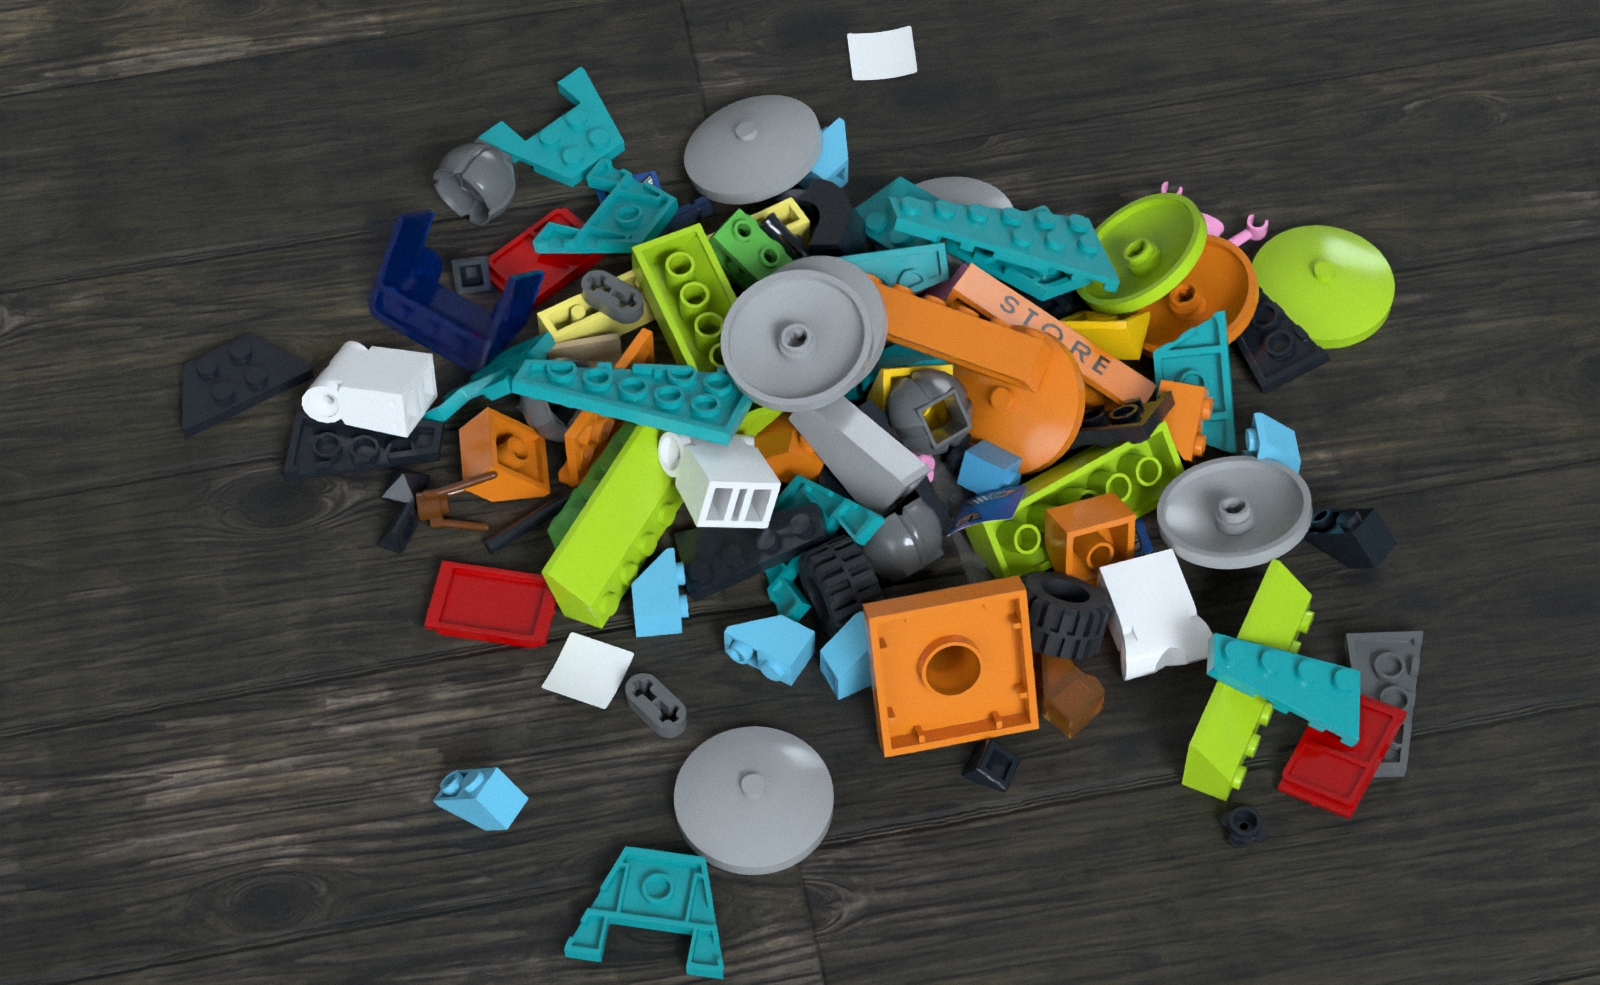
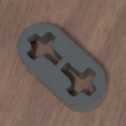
M604 270L589 271L583 276L581 280L582 297L588 305L622 324H632L641 319L644 313L643 297L636 288Z
M640 673L632 676L627 681L625 692L628 706L655 733L661 737L674 738L684 732L687 726L686 707L656 677L651 674ZM640 689L646 692L650 689L652 702L643 694L637 697L636 690ZM661 710L669 717L676 714V721L672 722L667 719L663 722Z

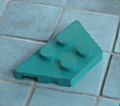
M1218 311L1204 323L1195 328L1192 327L1181 334L1178 339L1171 343L1168 342L1153 351L1155 384L1157 385L1156 397L1158 396L1161 379L1206 387L1210 392L1209 397L1214 398L1210 420L1204 419L1202 434L1207 435L1206 445L1229 454H1237L1227 319L1225 311Z

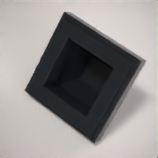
M487 255L451 259L456 295L492 291Z
M394 467L382 494V500L405 505L408 502L413 504L414 508H417L416 492L426 489L430 475Z

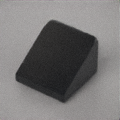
M407 502L390 518L377 542L378 547L398 554L405 550L418 526L413 504Z
M988 738L974 747L962 776L970 781L1004 793L1007 792L1021 759L992 738Z

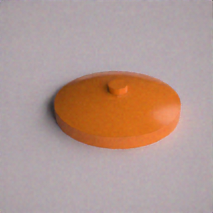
M1207 234L1202 254L1189 274L1168 294L1154 303L1136 310L1150 311L1149 325L1141 354L1154 359L1153 351L1168 342L1171 343L1178 339L1181 334L1192 327L1195 328L1204 323L1218 311L1226 312L1228 344L1233 342L1245 330L1257 308L1259 284L1251 261L1238 246L1224 238Z
M1012 325V330L1021 333L1025 329H1030L1042 334L1046 338V344L1054 352L1036 393L957 365L953 369V376L964 385L967 390L966 397H969L972 401L973 418L971 425L973 428L968 431L971 434L970 442L977 444L982 440H986L1021 457L1022 460L1018 472L1023 476L1046 469L1060 459L1070 448L1079 432L1084 416L1085 386L1075 357L1058 338L1038 328Z

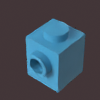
M982 440L965 451L957 484L975 492L976 495L999 488L1018 486L1021 479V474L1018 471L1022 458L986 440Z

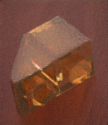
M1040 653L1039 679L1042 716L1072 739L1102 711L1105 689H1103L1101 683L1093 675L1085 674L1073 665L1071 659L1057 658Z

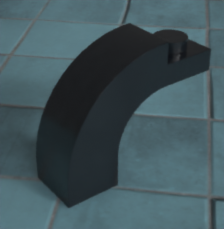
M812 178L807 189L787 190L774 196L772 200L774 204L792 197L809 219L810 224H818L809 243L816 256L841 257L862 253L866 236L864 222L849 198L838 185L827 180Z

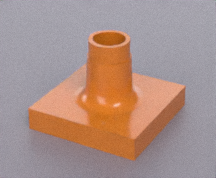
M1019 575L862 604L878 741L885 758L1039 729L1027 591Z

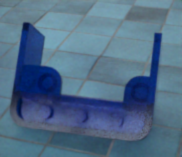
M428 209L398 215L369 298V307L372 315L382 323L467 371H478L486 367L527 324L545 272L535 270L509 276L502 298L497 301L491 313L438 283L442 272L441 258L436 251L424 245L435 212Z

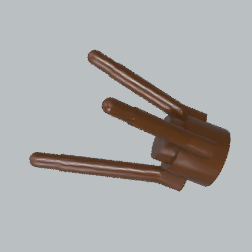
M493 471L437 489L416 492L420 521L430 520L431 529L450 527L468 530H489V525L486 523L446 519L444 514L451 513L449 497L468 493L469 491L464 490L465 488L497 478V472Z

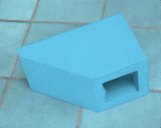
M838 118L829 127L826 126L822 129L823 147L820 157L812 170L797 183L804 189L808 188L812 178L833 182L840 188L848 182V151L845 121L841 118Z
M1261 412L1254 413L1251 428L1245 431L1247 450H1242L1241 456L1271 459L1288 466L1299 474L1301 459L1295 431Z
M667 548L631 584L636 638L682 633L681 618L689 617L687 594L679 595L678 590L679 585H685L683 562L676 563L674 548Z
M862 611L855 614L820 650V671L838 700L872 685L864 614Z
M783 615L731 625L724 631L725 652L737 663H747L761 670L770 680L782 681L792 686L815 653V631Z
M497 767L452 771L442 780L440 784L441 790L433 802L454 815L488 831L507 830L529 798Z

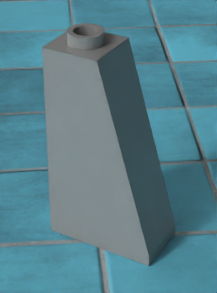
M844 396L818 409L793 412L788 418L859 505L883 517L898 508L931 471L923 461Z

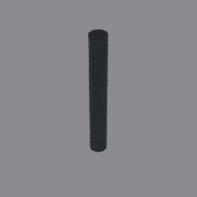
M579 484L485 540L484 545L490 554L495 553L560 513L570 499L573 490Z

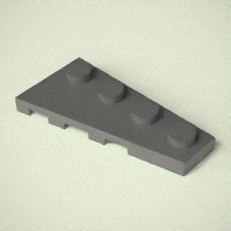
M1423 631L1347 633L1345 635L1344 646L1348 668L1360 671V694L1405 710L1407 713L1373 778L1405 776Z

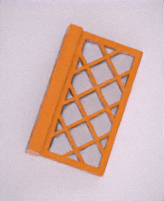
M642 328L613 369H632L633 363L655 364L653 332ZM582 410L564 434L567 461L558 472L559 481L571 487L577 484L580 485L590 471L591 465L598 460L608 446L611 437L618 432L625 420L604 417L600 414Z

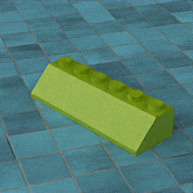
M697 223L632 247V270L677 365L693 366L697 372H717V367H725L721 353V332L726 315L737 298L701 224ZM753 402L736 434H747L754 437L783 412L772 410Z
M1162 420L1151 434V437L1142 443L1130 444L1129 441L1114 442L1105 447L1093 445L1022 484L1027 485V489L1012 519L987 521L965 527L974 552L997 579L1018 575L1020 577L1030 572H1044L1053 567L1045 545V510L1112 492L1136 514V519L1156 509L1159 498L1167 485L1185 471L1166 421Z
M636 426L541 573L564 616L602 629L609 617L617 611L620 600L629 586L637 579L638 572L648 556L654 553L657 542L666 528L673 523L676 512L683 503V499L675 485L676 477H670L665 473L658 456V445L661 436L670 431L649 426Z
M1272 558L1237 639L1298 654L1301 642H1298L1297 638L1300 632L1308 633L1315 612L1309 610L1312 595L1279 560ZM1217 681L1190 741L1182 785L1227 802L1232 788L1239 790L1244 781L1247 767L1242 765L1246 756L1254 757L1261 736L1256 734L1260 724L1267 727L1274 710L1272 708L1273 704L1258 695L1250 697Z

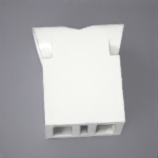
M345 342L332 358L329 366L320 373L303 395V409L309 417L319 422H336L342 418L346 425L407 438L438 397L433 354L371 346L368 350L358 342Z
M666 432L661 436L658 445L661 467L667 475L676 477L675 485L697 527L768 528L781 482L758 448L754 447L753 435L735 434L729 446L672 432Z
M1173 548L1099 567L1096 588L1102 591L1111 601L1112 609L1107 625L1117 649L1120 651L1121 670L1124 681L1155 673L1165 666L1186 665L1207 659L1208 639L1213 634L1203 619L1197 615L1196 606Z

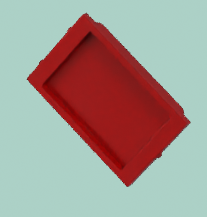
M566 207L553 210L488 258L491 284L526 315L610 254H540L535 252L532 241L548 222L578 229L584 226L585 223Z
M442 560L431 602L427 609L424 623L425 629L435 630L439 635L526 648L546 647L552 619L556 613L557 601L543 575Z
M1360 694L1359 742L1353 747L1340 742V736L1326 729L1320 732L1308 726L1282 772L1283 778L1277 787L1278 791L1350 820L1407 715L1406 711Z

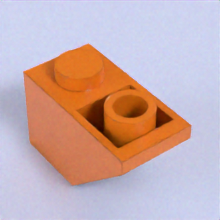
M1161 379L1158 393L1171 391L1175 401V405L1163 421H1166L1175 447L1181 457L1188 464L1195 465L1197 456L1203 457L1207 435L1202 434L1204 419L1210 420L1214 398L1209 397L1210 392L1206 387Z

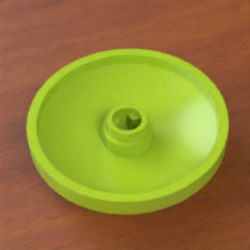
M1176 193L1149 195L1122 207L1095 230L1120 280L1116 293L1103 290L1104 283L1093 280L1092 284L1076 289L1077 293L1091 309L1103 314H1124L1136 311L1159 300L1173 290L1189 274L1200 258L1207 238V224L1203 214L1189 198Z
M1322 225L1296 227L1284 231L1266 242L1258 251L1252 263L1258 284L1264 293L1273 302H1276L1285 311L1286 315L1296 325H1300L1308 333L1309 337L1323 349L1346 347L1365 340L1383 325L1390 313L1395 292L1392 270L1385 257L1375 246L1350 231Z

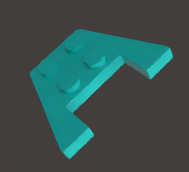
M579 67L557 82L558 92L574 104L575 107L525 141L503 121H500L478 138L511 155L512 162L514 163L521 161L533 166L535 172L569 187L577 185L586 178L587 174L601 158L611 161L625 151L622 136L582 67Z
M601 158L587 174L586 179L589 188L607 191L610 194L581 229L548 222L532 242L535 252L540 254L632 253V247L658 237L679 210L677 198L647 181L643 184L633 179L631 172L624 168L617 170L612 166V161Z
M900 176L855 209L864 222L865 239L883 250H893L937 244L941 242L943 237L935 242L893 230L884 209L888 197L903 198L910 196L918 200L935 202L940 199Z
M1045 205L1028 210L1029 212L1047 211L1052 213ZM947 239L945 244L946 252L969 264L973 263L988 274L1041 301L1084 287L1093 282V280L1086 278L1084 284L1072 281L1070 275L1060 270L1052 269L1049 273H1043L992 258L993 251L976 246L973 252L960 249V244L951 239Z
M547 331L504 350L470 376L471 381L468 384L456 388L443 397L444 402L434 409L429 408L421 420L444 422L466 402L483 394L486 399L489 398L493 401L512 393V380L525 360H547L546 354L553 348L556 342Z
M798 474L778 496L773 512L816 503L823 510L830 538L842 526L854 542L862 546L870 540L886 521L883 516ZM800 555L765 571L770 585L767 588L770 601L775 602L778 615H783L795 622H798L811 607L793 583V580L799 574Z
M625 846L601 885V892L591 908H587L582 916L581 924L574 936L569 937L564 948L565 957L602 962L609 925L630 926L692 935L686 965L687 974L723 979L724 964L706 858Z

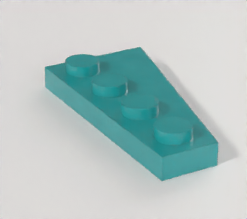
M945 242L837 257L849 261L865 273L879 278L882 281V285L892 288L893 284L896 283L911 289L914 293L950 279Z
M1214 633L1208 639L1207 675L1250 697L1258 695L1273 704L1272 708L1284 714L1290 711L1308 720L1307 725L1320 732L1326 729L1340 736V742L1350 747L1359 742V670Z

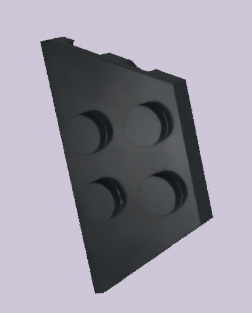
M250 333L183 364L182 429L185 437L189 438L314 378L311 366Z

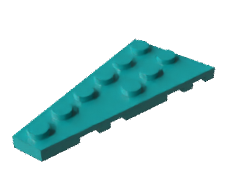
M910 196L903 198L888 197L884 209L893 230L935 242L944 237L960 244V249L973 252L976 246L993 251L992 258L1043 273H1049L1052 269L1060 270L1070 275L1072 281L1084 284L1086 278L1104 283L1103 290L1116 293L1120 283L1089 218L1077 214L1070 216L1057 215L1047 211H1019L1012 207L1004 209L991 208L981 204H954L946 200H938L937 202L926 201Z
M526 359L512 380V393L527 396L531 399L556 403L568 408H576L600 414L604 417H613L641 426H649L727 446L730 445L753 403L749 397L745 396L735 386L726 367H717V372H697L693 366L633 363L632 369H612L611 362H597V367L583 368L576 367V364L572 361Z

